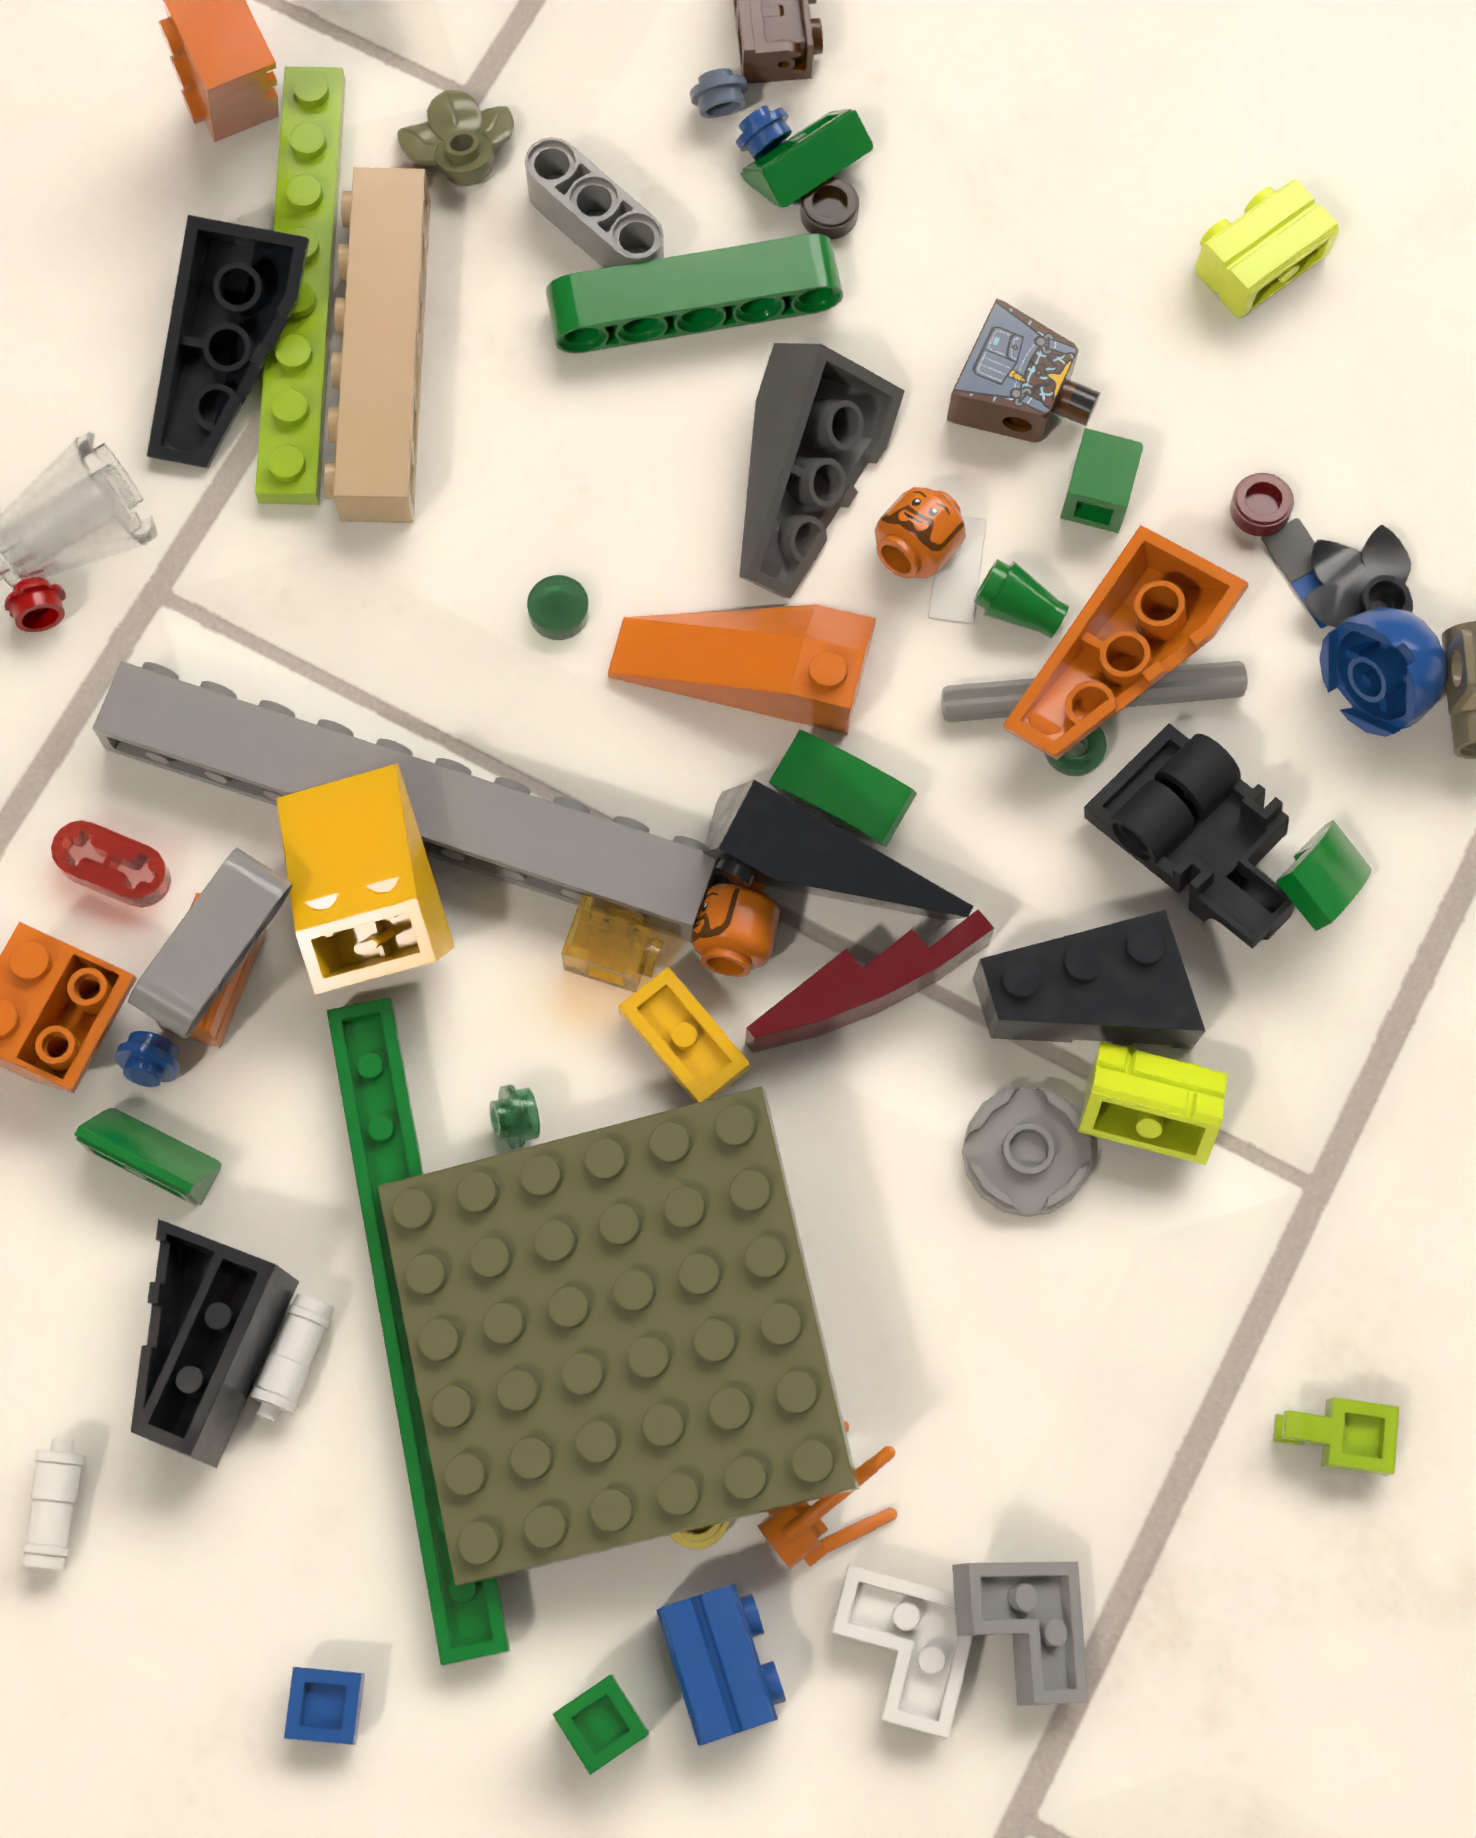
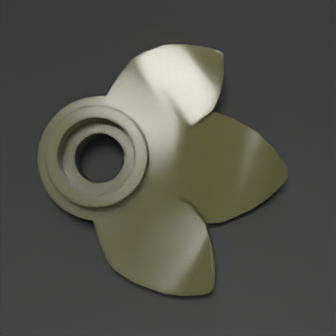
M446 90L431 100L427 109L428 122L400 128L397 132V138L404 154L415 164L438 166V169L446 175L450 182L460 186H470L483 181L489 175L494 161V150L511 138L514 130V121L507 106H496L481 111L475 99L468 93L458 90Z

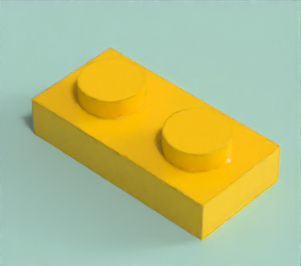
M669 967L618 1006L622 1017L695 1103L715 1098L750 1069V1062Z

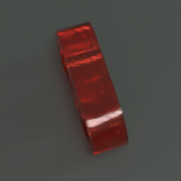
M83 820L68 823L60 828L53 838L51 845L53 860L64 876L77 884L140 908L156 904L169 891L171 884L170 870L159 852L146 844ZM88 839H90V844L96 853L105 858L104 862L100 863L83 857L78 865H75L76 861L69 850L73 845L83 847ZM145 863H148V869L154 876V879L151 883L140 881L135 889H132V883L128 877L118 870L121 864L139 871Z

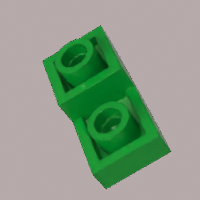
M799 729L769 781L778 792L828 815L836 824L884 847H887L917 795L912 788L878 768Z
M1332 820L1325 824L1293 856L1296 861L1276 882L1312 928L1318 931L1331 924L1351 903L1368 880L1372 868L1335 821Z

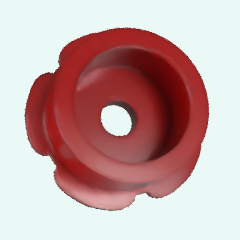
M31 577L18 582L13 587V592L5 599V610L9 611L10 617L14 618L16 626L25 632L48 630L58 625L65 616L62 601L66 599L65 590L58 584L50 585L49 581L42 577Z

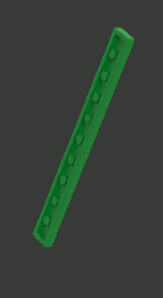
M389 997L327 1010L440 1664L441 1666L511 1652L498 1579L493 1578L464 1586H455L378 1186L424 1174L393 1002Z

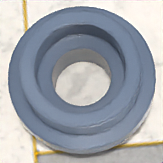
M720 68L699 76V84L695 85L689 92L692 104L699 107L702 117L717 118L733 114L744 108L746 105L744 94L748 91L745 77L733 75L731 69Z

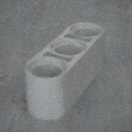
M544 138L532 144L525 157L530 202L536 210L599 265L607 268L664 258V234L659 221L570 143L560 138ZM550 174L562 175L559 179L553 180L543 178ZM592 210L605 212L603 215L595 217L585 214ZM637 246L648 249L646 252L639 254L626 251L631 247Z
M239 848L234 849L144 971L128 998V1003L183 1039H186L199 1024L288 897L293 884Z

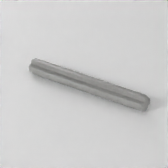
M1240 661L1177 666L1125 707L1240 698L1247 690V671L1244 663ZM1035 678L948 685L943 688L941 693V708L944 720L959 722L1009 717Z

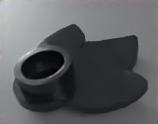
M1380 525L1373 531L1361 552L1354 548L1322 539L1314 543L1311 555V569L1320 586L1311 591L1304 598L1303 602L1309 611L1322 623L1337 628L1342 621L1349 617L1372 610L1371 601L1373 600L1384 602L1388 608L1413 612V600L1408 587L1405 585L1411 570V560L1401 541L1386 526Z

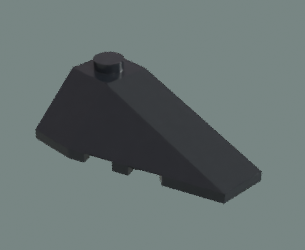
M188 215L147 457L209 469L299 301L310 240L308 237Z
M755 779L722 791L716 802L703 853L718 861L715 870L719 874L739 885L750 887L753 881L761 885L942 920L967 918L974 907Z

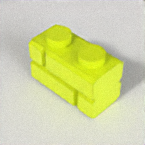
M1297 179L1291 180L1277 191L1271 186L1262 189L1249 201L1245 207L1244 215L1233 223H1230L1226 218L1221 219L1210 227L1200 240L1202 248L1195 266L1196 274L1213 293L1217 292L1219 294V299L1236 318H1242L1330 254L1340 230L1338 223L1321 205L1317 206L1315 204L1314 197Z
M1100 1041L1085 1086L1078 1132L1206 1165L1223 1119L1227 1073L1204 1068L1195 1063L1181 1062L1146 1053L1133 1047Z

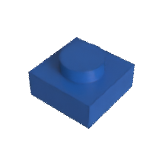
M293 1667L284 1738L356 1745L365 1673Z

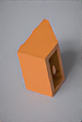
M19 921L0 955V1067L30 1081L75 1093L137 979L136 976Z

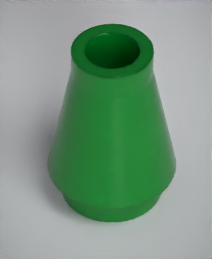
M996 559L973 600L975 604L985 609L983 615L1040 632L1049 638L1055 635L1069 609L1067 604L1059 601L1015 561L1009 566L999 559Z

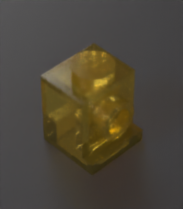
M582 894L561 952L563 967L566 971L635 993L638 990L642 975L653 978L662 955L664 941L652 938V930L643 927L644 921L631 913L618 909H609L606 915L596 912L595 898Z

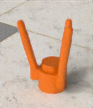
M844 1421V1426L847 1433L849 1430V1424L848 1422ZM892 1446L884 1447L855 1470L859 1487L894 1458L895 1449ZM853 1490L821 1498L812 1506L808 1502L767 1511L769 1516L758 1524L757 1527L789 1569H792L803 1559L811 1567L827 1553L897 1518V1511L891 1507L819 1540L818 1538L828 1531L821 1518L855 1491Z

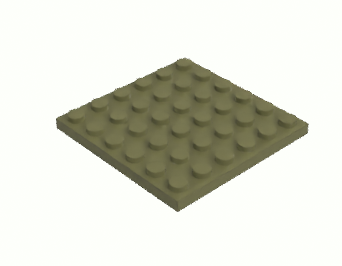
M762 1086L378 1186L455 1586L477 1583L859 1489L767 1094Z

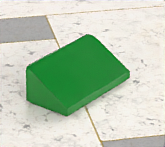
M856 110L830 111L742 169L743 172L740 174L746 183L774 205L780 208L787 207L871 152L873 142Z
M109 1108L79 1125L74 1133L77 1137L76 1140L88 1152L194 1206L202 1204L222 1166L217 1159L115 1108Z

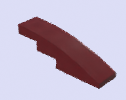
M977 909L930 948L911 929L863 968L849 951L845 949L746 1027L745 1044L754 1053L815 1038L878 1014L936 983L986 948L990 943L995 928Z

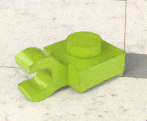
M1332 1397L1326 1400L1325 1416L1297 1411H1284V1415L1275 1414L1273 1441L1292 1445L1322 1446L1321 1467L1382 1476L1395 1474L1399 1407Z

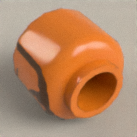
M913 487L902 493L879 518L875 527L877 555L887 569L902 578L927 579L934 576L961 548L966 537L965 523L958 503L943 491H934L922 487Z
M729 880L728 884H717L707 889L690 936V942L694 950L701 956L700 961L707 969L725 976L744 977L749 975L751 970L766 965L773 951L781 920V912L777 903L765 894L766 889L763 885L752 881L750 887H745Z

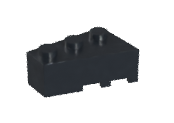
M1166 910L981 958L973 976L974 986L990 1037L993 1039L1072 1043L1073 1040L1107 1041L1124 1046H1132L1133 1043L1172 1045V1048L1193 1049L1206 1031Z
M158 1219L155 1239L160 1242L155 1282H150L147 1303L152 1305L147 1345H142L130 1432L217 1468L299 1281L274 1263Z

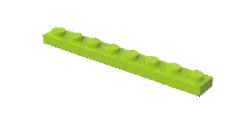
M285 66L273 231L308 237L310 240L299 301L264 364L255 495L259 504L319 505L346 84L343 68Z

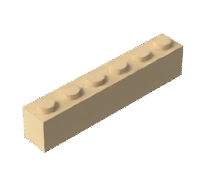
M353 167L352 191L342 192L343 227L350 228L349 244H339L338 275L340 280L346 281L345 297H336L334 307L336 334H343L342 352H332L331 357L332 387L340 388L339 407L330 406L328 409L329 443H336L335 462L325 463L324 493L326 499H334L340 521L414 522L431 202L425 169Z

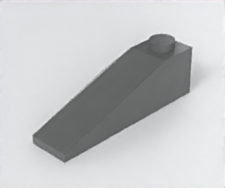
M773 344L755 402L740 578L783 598L792 597L826 544V529L839 508H849L858 493L854 487L855 483L868 463L877 464L886 450L905 390L823 344Z

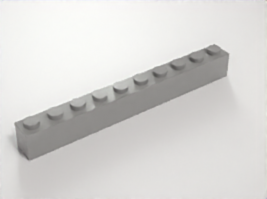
M123 661L120 662L92 729L105 750L277 806L276 798L398 763L427 856L690 942L691 932L693 931L705 893L708 888L714 886L718 872L715 870L718 861L703 853L705 844L698 840L685 836H675L673 841L650 834V829L646 825L628 817L616 816L613 821L591 815L590 809L576 800L566 797H555L553 802L530 795V789L515 780L497 777L493 783L472 776L469 768L456 761L437 758L435 763L412 756V751L398 742L389 739H378L376 744L353 737L354 733L349 728L331 720L320 719L316 725L297 719L293 711L276 702L261 700L259 705L236 699L237 695L225 686L210 681H202L200 686L178 680L179 676L175 672L152 662H144L142 668Z

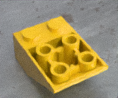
M398 763L276 798L287 878L293 884L290 891L295 933L315 994L437 962L455 948Z

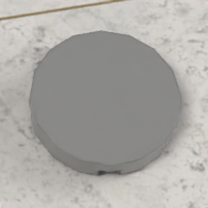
M1020 1087L1004 1089L983 1102L967 1126L962 1148L966 1175L980 1197L1001 1212L1023 1217L1049 1214L1070 1202L1088 1178L1092 1163L1091 1135L1078 1132L1081 1114L1075 1105L1052 1090L1038 1087L1037 1089H1020Z

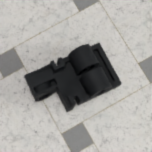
M1168 723L1084 806V818L1178 894L1190 883L1189 911L1204 923L1208 919L1218 921L1252 949L1261 940L1270 939L1292 915L1295 907L1293 902L1275 881L1256 867L1287 834L1289 816L1282 811L1283 802L1275 797L1264 808L1266 789L1259 783L1254 788L1241 779L1240 769L1233 757L1212 738L1204 734H1195L1189 739Z

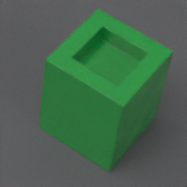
M1085 428L1060 518L1119 533L1141 458L1142 443Z
M613 1674L608 1675L552 1714L590 1775L650 1734Z

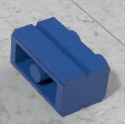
M734 1583L656 1609L698 1747L778 1720L774 1705L786 1702V1698L774 1661L761 1665L752 1638L765 1633L752 1594L739 1598Z

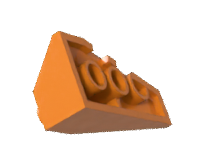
M1140 525L1004 722V730L1052 758L1059 759L1213 639L1247 590L1248 582Z
M817 604L623 617L608 670V678L847 735L876 618Z

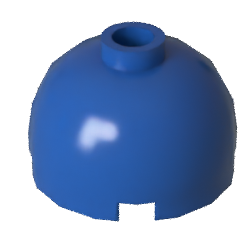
M1378 607L1342 621L1336 629L1330 631L1323 639L1319 657L1322 679L1328 693L1338 688L1352 706L1351 708L1341 709L1342 714L1348 721L1366 733L1383 737L1394 735L1421 720L1440 700L1448 674L1446 655L1436 634L1416 615L1409 611L1395 608Z

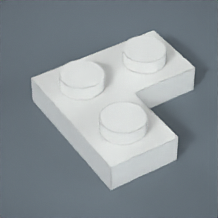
M849 1564L831 1633L897 1651L880 1720L949 1739L973 1636H957L954 1593Z

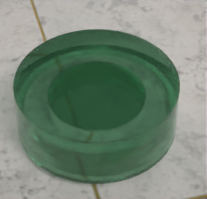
M552 575L543 578L533 586L528 595L527 609L530 623L543 637L552 640L569 639L581 632L588 621L589 601L587 593L583 586L571 577Z

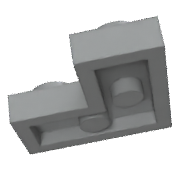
M1001 1562L952 1565L957 1636L1012 1634L1017 1706L1089 1702L1078 1562Z

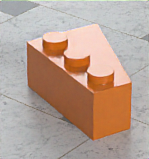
M163 0L168 17L159 20L158 23L172 54L169 56L182 87L180 92L193 123L197 124L205 121L214 142L279 117L278 95L273 87L277 85V79L274 72L271 71L276 69V62L246 0Z

